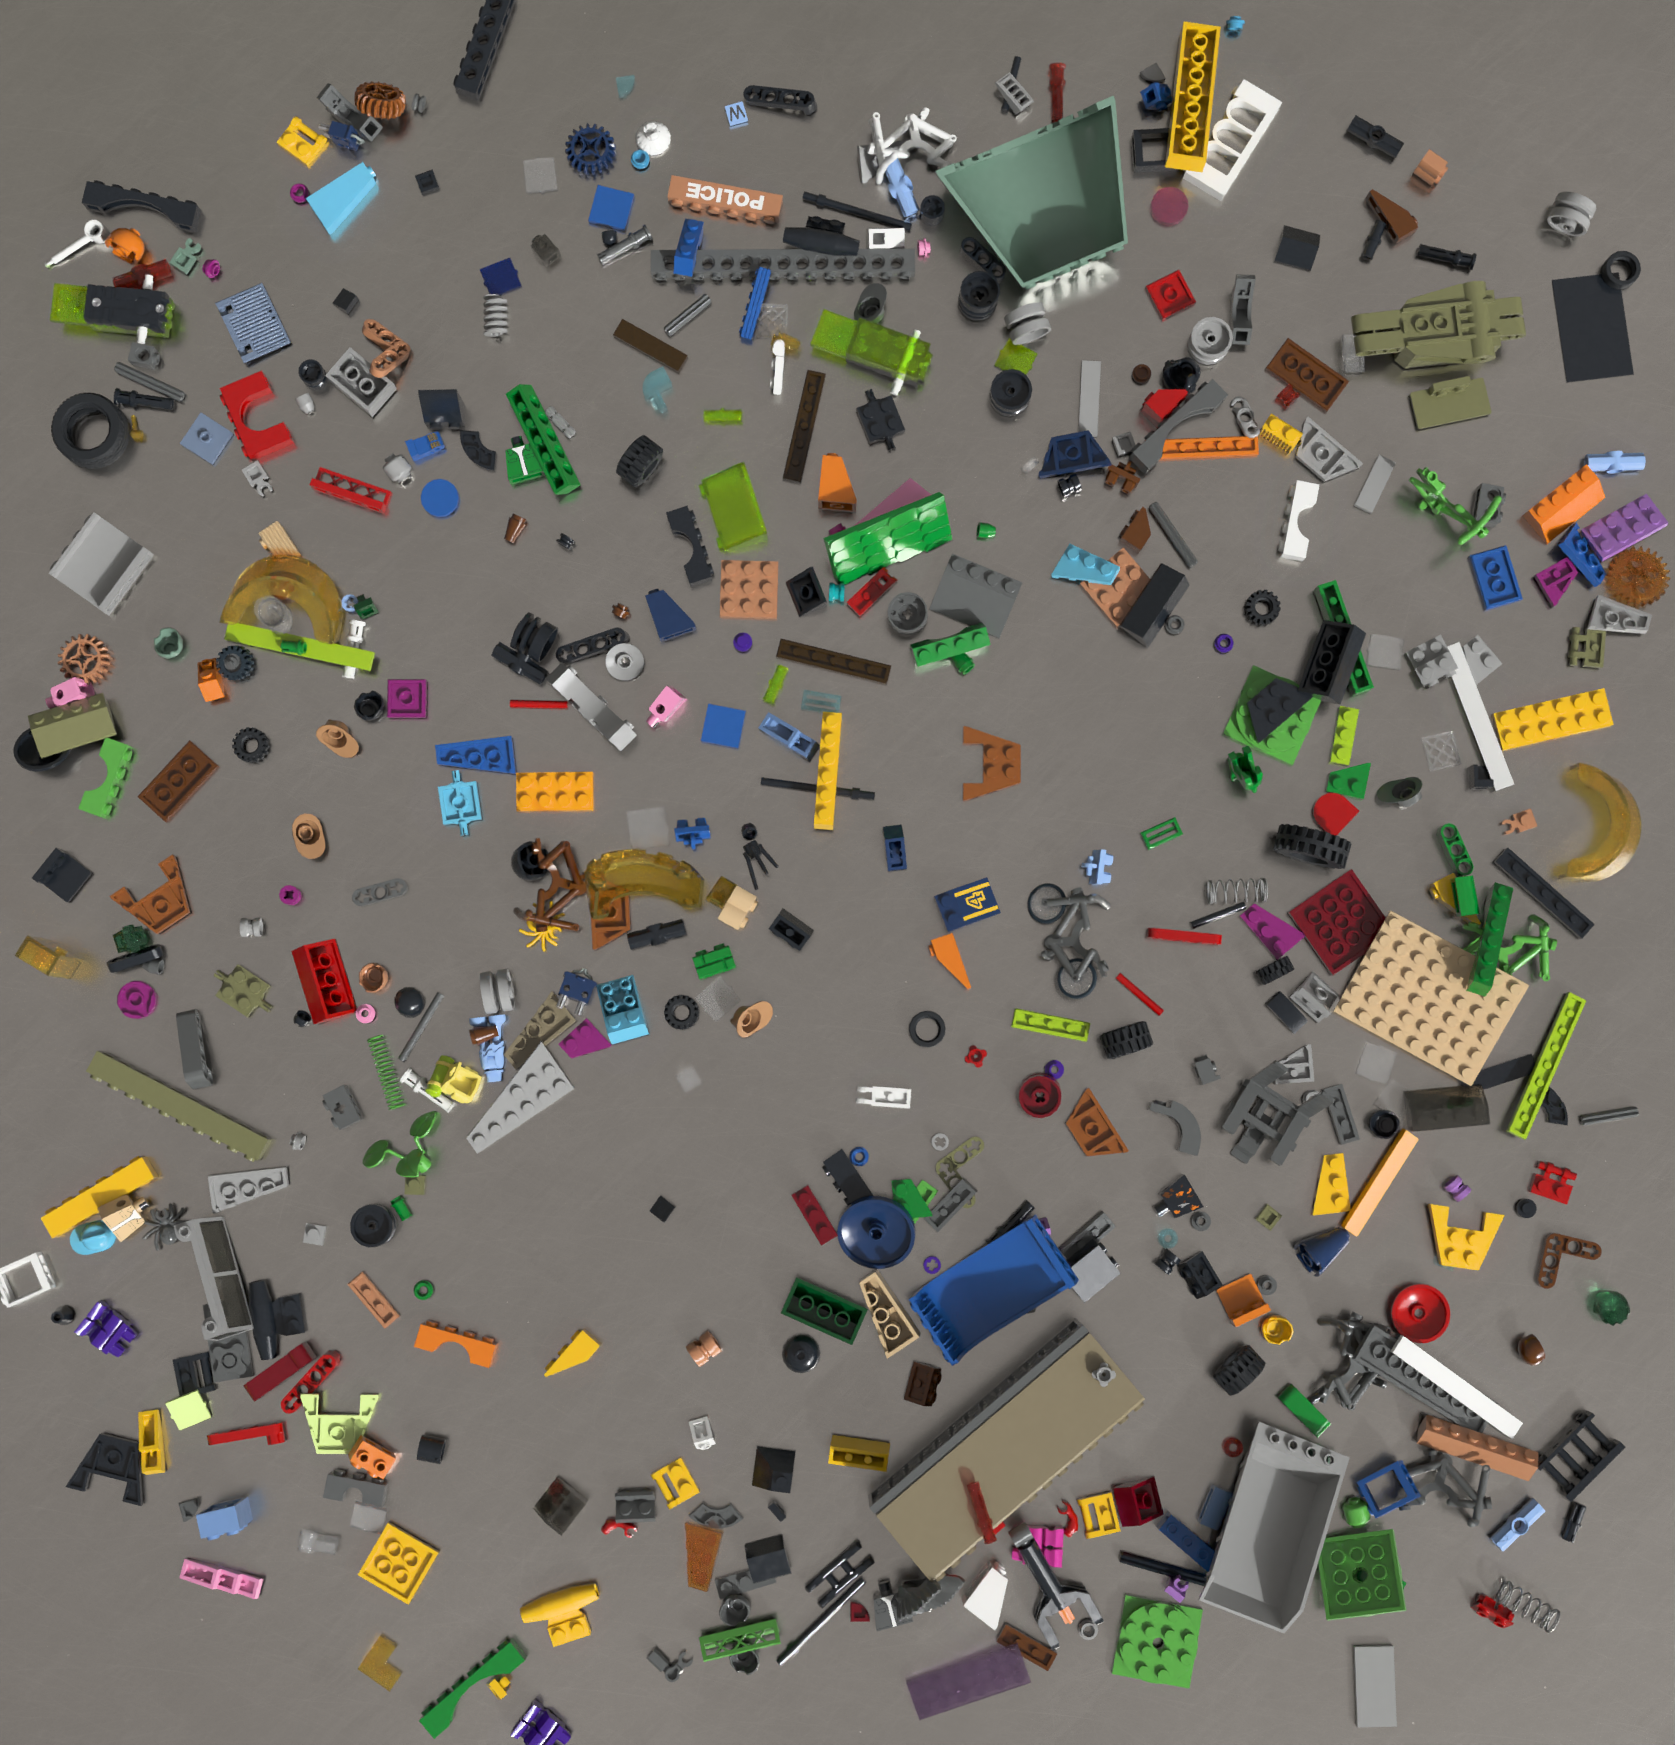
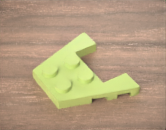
M301 1393V1400L316 1453L349 1454L360 1435L364 1436L369 1419L378 1400V1394H360L359 1414H318L319 1393Z

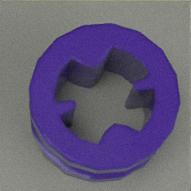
M929 1256L924 1260L923 1267L927 1273L935 1274L940 1270L941 1263L937 1257ZM932 1259L936 1260L935 1263H938V1266L934 1267L933 1270H929L930 1267H927V1262L930 1263Z

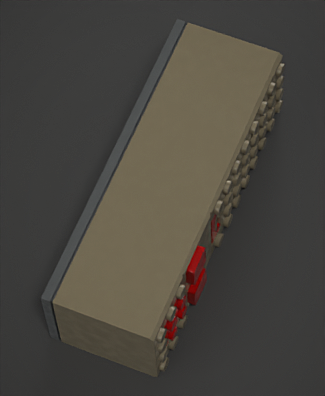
M1075 1318L868 1495L869 1508L874 1514L876 1513L877 1518L929 1581L933 1582L936 1580L938 1582L946 1575L944 1571L949 1567L955 1568L961 1562L960 1558L965 1553L970 1555L976 1550L977 1547L975 1545L978 1541H981L983 1538L989 1541L1006 1526L1004 1520L1016 1511L1022 1503L1024 1504L1026 1501L1028 1503L1032 1502L1038 1496L1036 1492L1041 1488L1046 1490L1053 1483L1052 1479L1056 1475L1061 1477L1068 1471L1067 1466L1071 1462L1074 1464L1079 1462L1083 1458L1082 1453L1085 1450L1091 1451L1098 1445L1097 1440L1102 1436L1104 1438L1108 1437L1114 1431L1112 1429L1113 1426L1117 1423L1119 1425L1123 1424L1129 1418L1127 1414L1132 1410L1138 1411L1144 1405L1143 1401L1145 1398L1088 1332L1085 1326ZM1102 1362L1107 1363L1108 1368L1116 1373V1377L1106 1387H1102L1100 1382L1092 1377V1372L1097 1370Z

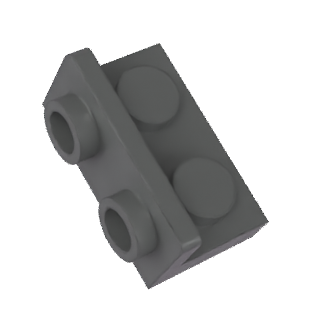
M624 1490L620 1493H615L616 1523L655 1522L656 1500L654 1491L641 1490L639 1492H630Z

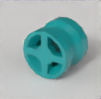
M833 582L829 583V601L839 600L844 602L845 583H840L839 585Z

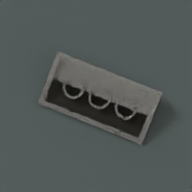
M1482 1084L1404 1091L1407 1127L1412 1132L1490 1124L1489 1106Z

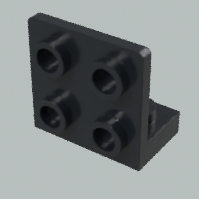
M55 848L33 875L32 879L37 883L44 884L65 902H70L92 873L64 850Z

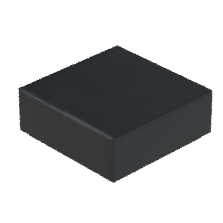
M433 169L415 175L422 195L440 189Z
M772 1500L768 1504V1508L782 1522L786 1518V1512L775 1500Z

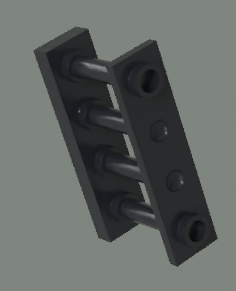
M1589 1411L1581 1412L1576 1417L1577 1421L1545 1453L1538 1455V1470L1541 1471L1545 1468L1563 1487V1491L1560 1494L1569 1502H1572L1626 1448L1616 1439L1613 1441L1609 1440L1591 1422L1595 1415ZM1584 1427L1604 1445V1450L1600 1454H1595L1577 1435ZM1571 1440L1590 1459V1464L1586 1468H1582L1563 1449ZM1557 1454L1577 1473V1477L1572 1482H1568L1550 1463Z

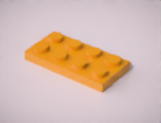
M593 772L516 773V811H594Z

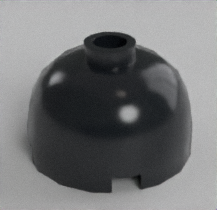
M532 841L520 845L511 857L513 872L519 878L527 881L540 879L547 873L546 868L541 869L538 867L537 855L533 854L531 844L534 843ZM541 848L542 854L545 857L548 851Z
M793 1335L787 1339L783 1346V1362L788 1369L795 1373L810 1372L817 1366L820 1360L819 1344L809 1335Z

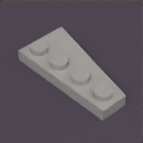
M287 1166L211 1174L208 1176L213 1214L289 1186Z

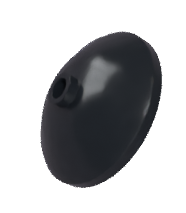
M30 728L18 737L13 749L17 763L22 768L35 772L46 771L58 766L67 758L71 751L69 749L41 758Z

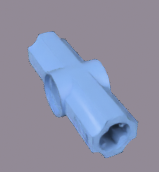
M897 158L887 167L885 173L890 183L888 188L891 195L897 199L903 216L908 217L917 213L920 209L912 193V182L904 174Z
M1610 451L1605 454H1586L1584 466L1587 464L1592 471H1606L1607 473H1620L1624 470H1643L1646 463L1644 453H1623L1622 451Z
M1531 1498L1516 1514L1510 1515L1507 1522L1490 1539L1501 1551H1504L1520 1535L1527 1533L1529 1526L1545 1510L1534 1498ZM1517 1520H1521L1520 1528L1515 1529L1514 1523Z

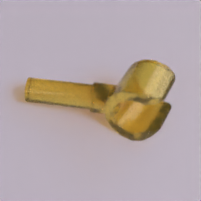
M132 415V430L130 434L134 441H143V430H138L136 416Z

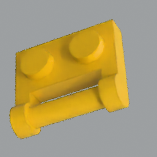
M295 116L289 127L278 139L277 144L308 166L325 145L327 138L313 131L302 123L299 117ZM297 129L301 130L315 140L316 143L311 145L297 135L295 131Z
M682 1457L650 1474L662 1491L669 1510L700 1493ZM665 1473L668 1474L679 1494V1497L675 1499L662 1477Z
M1111 1491L1077 1499L1086 1532H1084L1086 1539L1120 1532ZM1094 1503L1099 1529L1096 1530L1093 1528L1088 1504Z

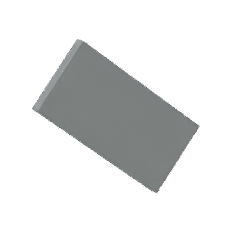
M1353 1646L1356 1726L1397 1727L1394 1646Z

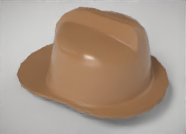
M329 719L325 725H322L316 731L318 740L339 756L349 758L355 756L359 751L357 741L349 734L347 725L341 721Z
M304 813L299 815L292 824V836L295 846L303 857L308 859L318 858L325 850V839L321 823L312 814Z
M760 1001L752 1006H741L735 1011L730 1022L737 1028L739 1036L748 1037L769 1023L773 1015V1008L767 1001Z

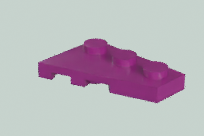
M1255 903L1239 916L1276 960L1305 937L1301 931Z

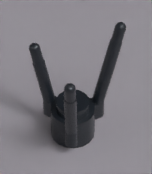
M753 840L743 846L745 851L743 855L748 865L754 889L758 890L750 857L752 860H757L766 875H768V871L760 858L761 852L776 868L779 865L766 852L762 844H758L756 840Z

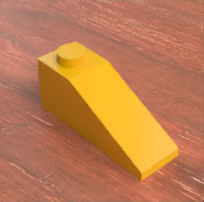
M1451 873L1429 884L1431 887L1429 891L1434 899H1437L1439 903L1456 914L1450 879L1456 878L1454 873ZM1476 914L1460 917L1467 923L1470 921L1481 924Z

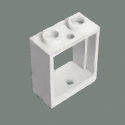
M42 1251L0 1268V1298L7 1308L56 1287ZM31 1262L42 1288L16 1299L5 1273Z

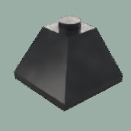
M757 1446L752 1486L769 1491L790 1493L796 1451Z

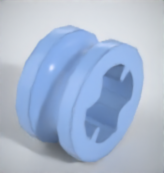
M351 594L344 596L341 601L342 607L349 613L356 612L354 607L350 606L348 608L346 602L354 599L353 602L357 604L359 603L357 597Z

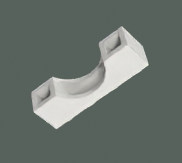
M1297 480L1294 485L1290 486L1289 496L1291 497V502L1286 506L1285 515H1288L1287 522H1284L1282 526L1284 538L1280 540L1278 551L1281 552L1280 558L1300 562L1306 558L1309 539L1304 537L1299 531L1297 519L1302 510L1311 508L1316 504L1319 484Z

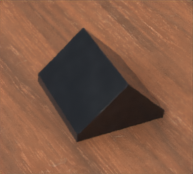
M1284 225L1274 262L1311 271L1319 248L1320 235Z
M809 567L786 581L799 617L827 607L826 598L813 567Z
M783 1535L745 1545L746 1560L753 1584L792 1574Z

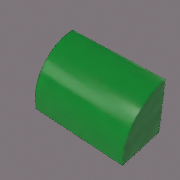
M1474 876L1450 879L1456 917L1480 914Z

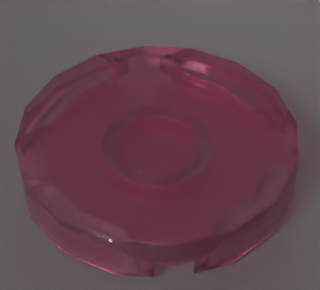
M1164 187L1153 196L1151 213L1158 222L1175 225L1186 216L1189 207L1188 199L1180 189Z

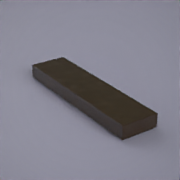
M624 319L621 320L613 334V337L678 373L688 358V355Z

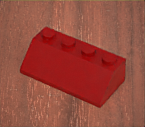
M335 939L303 945L291 951L313 1024L330 1021L356 1012V1005Z

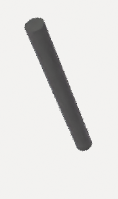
M436 993L399 1055V1060L405 1062L444 997L443 994Z

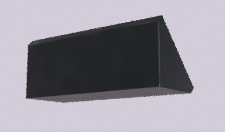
M1161 563L1119 626L1148 648L1190 586L1186 576Z

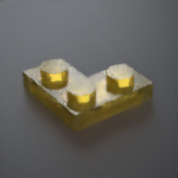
M381 1634L358 1667V1670L390 1692L402 1673L386 1662L397 1645Z

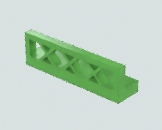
M776 1619L699 1637L704 1662L781 1644ZM775 1633L776 1639L767 1641L762 1636ZM757 1638L753 1645L748 1646L743 1643V1640ZM738 1642L732 1650L723 1647L725 1644ZM719 1647L715 1654L707 1656L706 1649Z

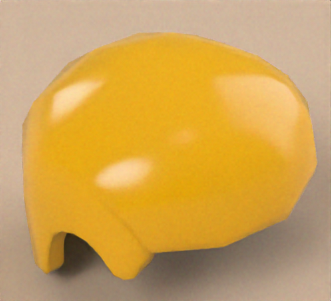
M1272 1315L1266 1318L1261 1326L1262 1336L1272 1344L1280 1345L1285 1341H1289L1293 1335L1292 1324L1281 1315Z

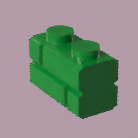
M722 943L714 946L713 951L707 952L705 949L695 953L696 956L692 957L699 980L736 968L729 945L725 946Z

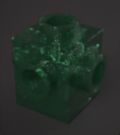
M133 924L122 927L121 931L113 934L118 953L129 951L130 954L141 951V947L147 944V937L142 926L134 927Z

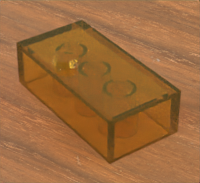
M28 935L15 954L16 957L47 976L66 979L73 977L83 960L52 940Z

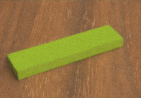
M1014 1008L1011 1027L1087 1042L1090 1023Z

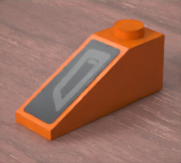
M953 933L931 940V945H928L931 956H935L936 960L966 990L970 989L971 985Z

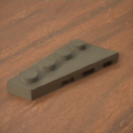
M551 991L547 999L504 1054L516 1070L526 1062V1059L533 1053L540 1041L547 1046L576 1022V1019L564 1005L562 1009H559L562 1002H560L558 1008L556 1007L559 998L553 991Z

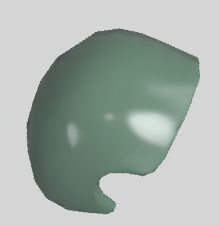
M170 627L162 628L159 636L154 638V649L160 657L173 658L182 651L183 639L176 629Z

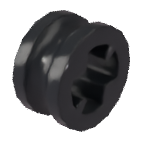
M561 533L560 539H557L556 542L562 547L571 550V545L575 544V541Z

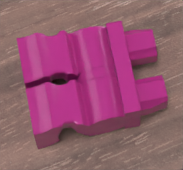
M1027 1525L1049 1565L1062 1568L1063 1526H1056L1053 1530H1050L1045 1526ZM1051 1545L1053 1549H1048L1045 1546ZM1012 1547L1011 1558L1026 1564L1018 1549Z

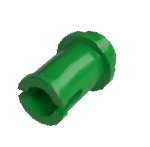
M282 640L281 651L302 655L307 651V644L303 640L298 642Z
M399 1195L390 1202L392 1204L391 1207H394L401 1221H404L412 1216V1213L403 1201L404 1198Z

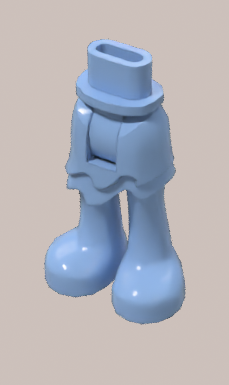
M505 1014L488 1016L490 1026H497L499 1036L492 1038L490 1045L489 1041L480 1044L479 1059L481 1067L485 1070L483 1073L486 1074L487 1082L502 1081L501 1072H504V1040L501 1042V1026L506 1021ZM487 1016L469 1018V1023L473 1027L488 1026Z

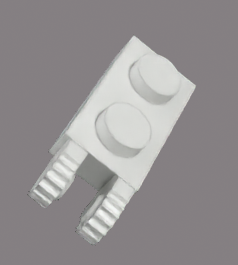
M782 339L775 340L773 345V353L776 355V358H772L771 370H775V376L771 377L770 389H774L773 394L780 395L782 392L785 342Z
M876 1086L872 1088L857 1087L859 1092H872V1100L858 1098L856 1103L910 1109L911 1089Z

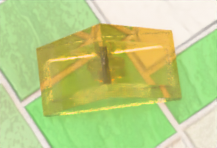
M721 876L705 900L718 909L723 910L732 892L738 885Z

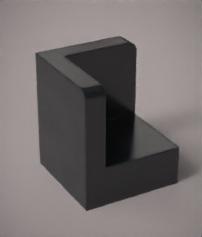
M1478 764L1469 766L1470 789H1491L1494 787V780L1489 779V772L1486 766H1478Z

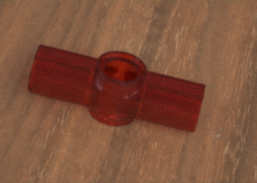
M164 259L150 265L140 264L134 266L130 272L113 277L112 282L115 288L143 289L145 275H152L153 282L172 276V271L167 260Z

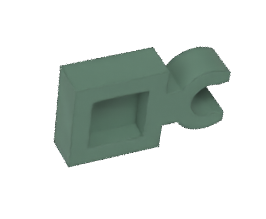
M191 238L186 240V248L182 249L179 247L169 262L186 275L197 260L193 255L201 250L199 243L194 248H191L193 243Z

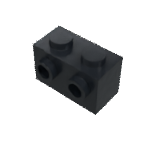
M782 908L769 927V930L774 935L781 937L791 947L799 951L814 931L784 908Z

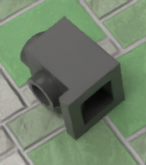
M1207 1054L1197 1057V1062L1192 1063L1200 1085L1221 1079L1220 1075L1215 1074L1217 1071L1215 1062L1213 1060L1210 1061Z

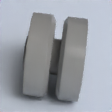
M1560 192L1555 198L1554 208L1551 209L1547 222L1552 228L1561 233L1571 236L1585 235L1590 226V220L1597 209L1596 204L1581 194Z
M1042 303L1024 305L1011 311L1004 317L1007 329L1012 330L1009 334L1014 345L1037 340L1051 331L1049 320L1043 318L1046 312Z
M1207 317L1198 321L1188 340V350L1192 358L1205 365L1216 364L1221 361L1231 347L1233 340L1232 330L1220 318Z
M497 970L496 981L491 971L480 973L481 996L486 1014L497 1013L499 1004L504 1012L514 1010V988L509 970Z

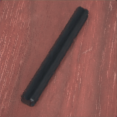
M1121 1552L1119 1557L1120 1563L1173 1578L1180 1575V1580L1205 1586L1206 1583L1205 1575L1126 1552Z

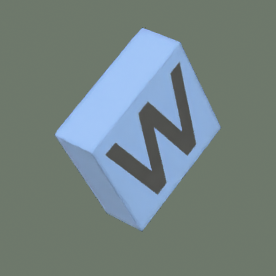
M743 101L725 106L730 126L748 121Z

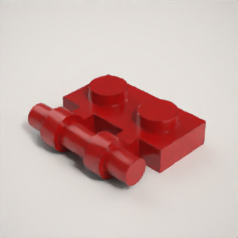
M1539 1161L1537 1168L1542 1169L1543 1173L1542 1175L1534 1173L1528 1192L1567 1205L1573 1186L1566 1184L1567 1179L1575 1181L1577 1173L1571 1172L1566 1167L1554 1166V1163ZM1550 1174L1559 1175V1180L1550 1179Z

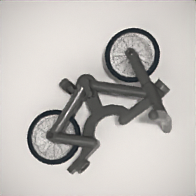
M1050 883L1041 884L1030 893L1028 898L1029 913L1036 921L1044 924L1053 923L1062 917L1066 906H1070L1054 933L1045 938V946L1052 951L1044 950L1041 954L1044 959L1049 961L1053 960V956L1056 955L1062 966L1057 976L1061 992L1072 999L1084 998L1094 990L1097 982V974L1092 963L1095 962L1102 977H1107L1106 972L1109 971L1106 961H1101L1096 949L1091 948L1087 950L1080 943L1081 931L1083 929H1090L1086 905L1088 903H1099L1104 909L1108 910L1111 904L1098 894L1084 895L1081 887L1071 890L1072 896L1066 897L1063 890L1057 885ZM1079 908L1081 920L1076 923L1072 936L1060 937ZM1073 946L1075 951L1084 958L1069 959L1061 947Z

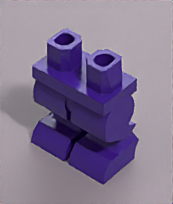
M103 1300L95 1304L87 1317L84 1318L74 1331V1333L80 1336L88 1335L92 1345L102 1350L103 1353H111L116 1357H120L126 1350L119 1343L120 1339L124 1338L130 1343L138 1334L130 1327L132 1325L131 1322L118 1314L116 1310H112L109 1304Z
M537 1700L532 1702L510 1734V1736L516 1739L521 1736L524 1739L525 1745H554L553 1743L556 1740L565 1745L572 1735L565 1728V1723L550 1713L548 1709H544Z

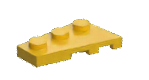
M1344 1154L1323 1155L1311 1215L1348 1212L1351 1208Z

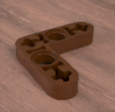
M1557 1233L1547 1234L1543 1242L1536 1274V1283L1544 1289L1552 1288L1555 1285L1562 1253L1596 1260L1602 1254L1601 1247L1597 1243ZM1555 1236V1240L1558 1241V1245L1554 1244L1553 1246L1552 1243H1550V1239H1554ZM1571 1241H1575L1578 1245L1577 1250L1574 1252L1568 1249V1244ZM1593 1245L1596 1253L1590 1256L1589 1252L1582 1251L1583 1247L1592 1248ZM1552 1246H1553V1250H1554V1251H1557V1252H1556V1254L1553 1253V1252H1547V1249L1552 1250ZM1549 1255H1552L1555 1259L1552 1266H1547L1545 1263V1258ZM1543 1268L1553 1270L1552 1273L1548 1272L1547 1278L1550 1279V1282H1546L1545 1285L1541 1278L1546 1277L1547 1271H1543Z

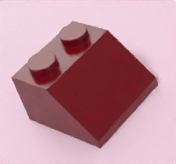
M1155 1476L1126 1482L1113 1488L1122 1527L1141 1526L1164 1515Z

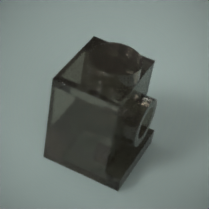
M546 234L543 236L537 235L531 241L533 243L530 245L532 251L546 267L561 256L559 249ZM545 244L547 245L545 249H541Z

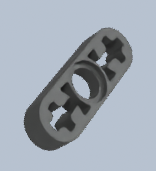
M400 878L392 879L355 890L352 894V900L358 906H367L403 896L408 890V885ZM397 882L403 885L401 892L392 890V895H389V889L386 885L389 884L390 888L396 887ZM378 887L385 889V895L382 898L375 896V890ZM371 889L373 900H371V897L364 898L363 903L357 900L359 893L367 895L370 894L368 890Z

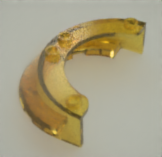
M279 554L256 561L240 575L223 608L219 623L234 625L241 620L247 607L255 600L264 596L279 595L297 602L307 612L313 625L314 636L319 642L334 644L340 641L343 607L334 582L315 563L299 556Z
M1577 763L1570 766V770L1577 771L1578 780L1588 785L1587 788L1596 790L1602 796L1610 813V829L1604 843L1596 851L1587 856L1570 860L1567 864L1566 873L1558 875V879L1575 882H1593L1614 875L1631 860L1640 841L1641 816L1634 797L1618 779L1594 766Z
M639 849L617 850L604 853L600 859H592L587 864V869L584 873L589 912L592 919L596 920L608 917L611 903L628 895L646 894L660 896L672 900L689 910L701 907L704 879L693 866L683 860L678 862L672 859V855L658 852L657 855L647 854L646 850Z

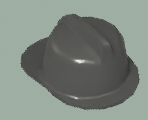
M873 283L868 285L861 293L854 311V318L857 322L873 327L874 324L879 323L883 319L887 291L882 284Z
M1417 777L1390 781L1378 789L1377 796L1381 802L1398 803L1403 807H1410L1422 799L1420 791L1423 784Z

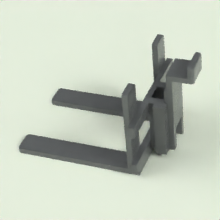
M1273 1061L1249 1080H1244L1241 1086L1245 1087L1236 1104L1231 1102L1228 1110L1231 1112L1224 1122L1222 1129L1233 1135L1242 1120H1245L1244 1125L1248 1127L1239 1143L1234 1146L1231 1155L1247 1164L1250 1158L1256 1154L1264 1139L1269 1141L1274 1139L1278 1144L1269 1159L1278 1166H1281L1289 1152H1293L1297 1147L1295 1142L1303 1128H1307L1311 1123L1309 1118L1333 1104L1335 1099L1321 1091L1303 1104L1295 1105L1267 1086L1288 1070L1287 1067L1278 1061ZM1256 1096H1258L1259 1099L1254 1105L1252 1111L1248 1113L1247 1111L1249 1110ZM1268 1104L1277 1108L1271 1118L1264 1114ZM1287 1115L1292 1120L1282 1135L1277 1130Z

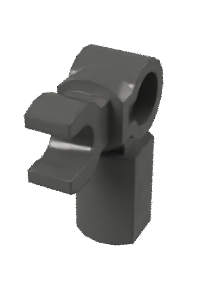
M656 1648L646 1657L660 1672L663 1671L665 1673V1678L669 1682L677 1681L684 1671L683 1668L690 1666L693 1662L692 1658L688 1662L682 1661V1657L686 1654L685 1651H682L678 1656V1661H674L671 1665Z

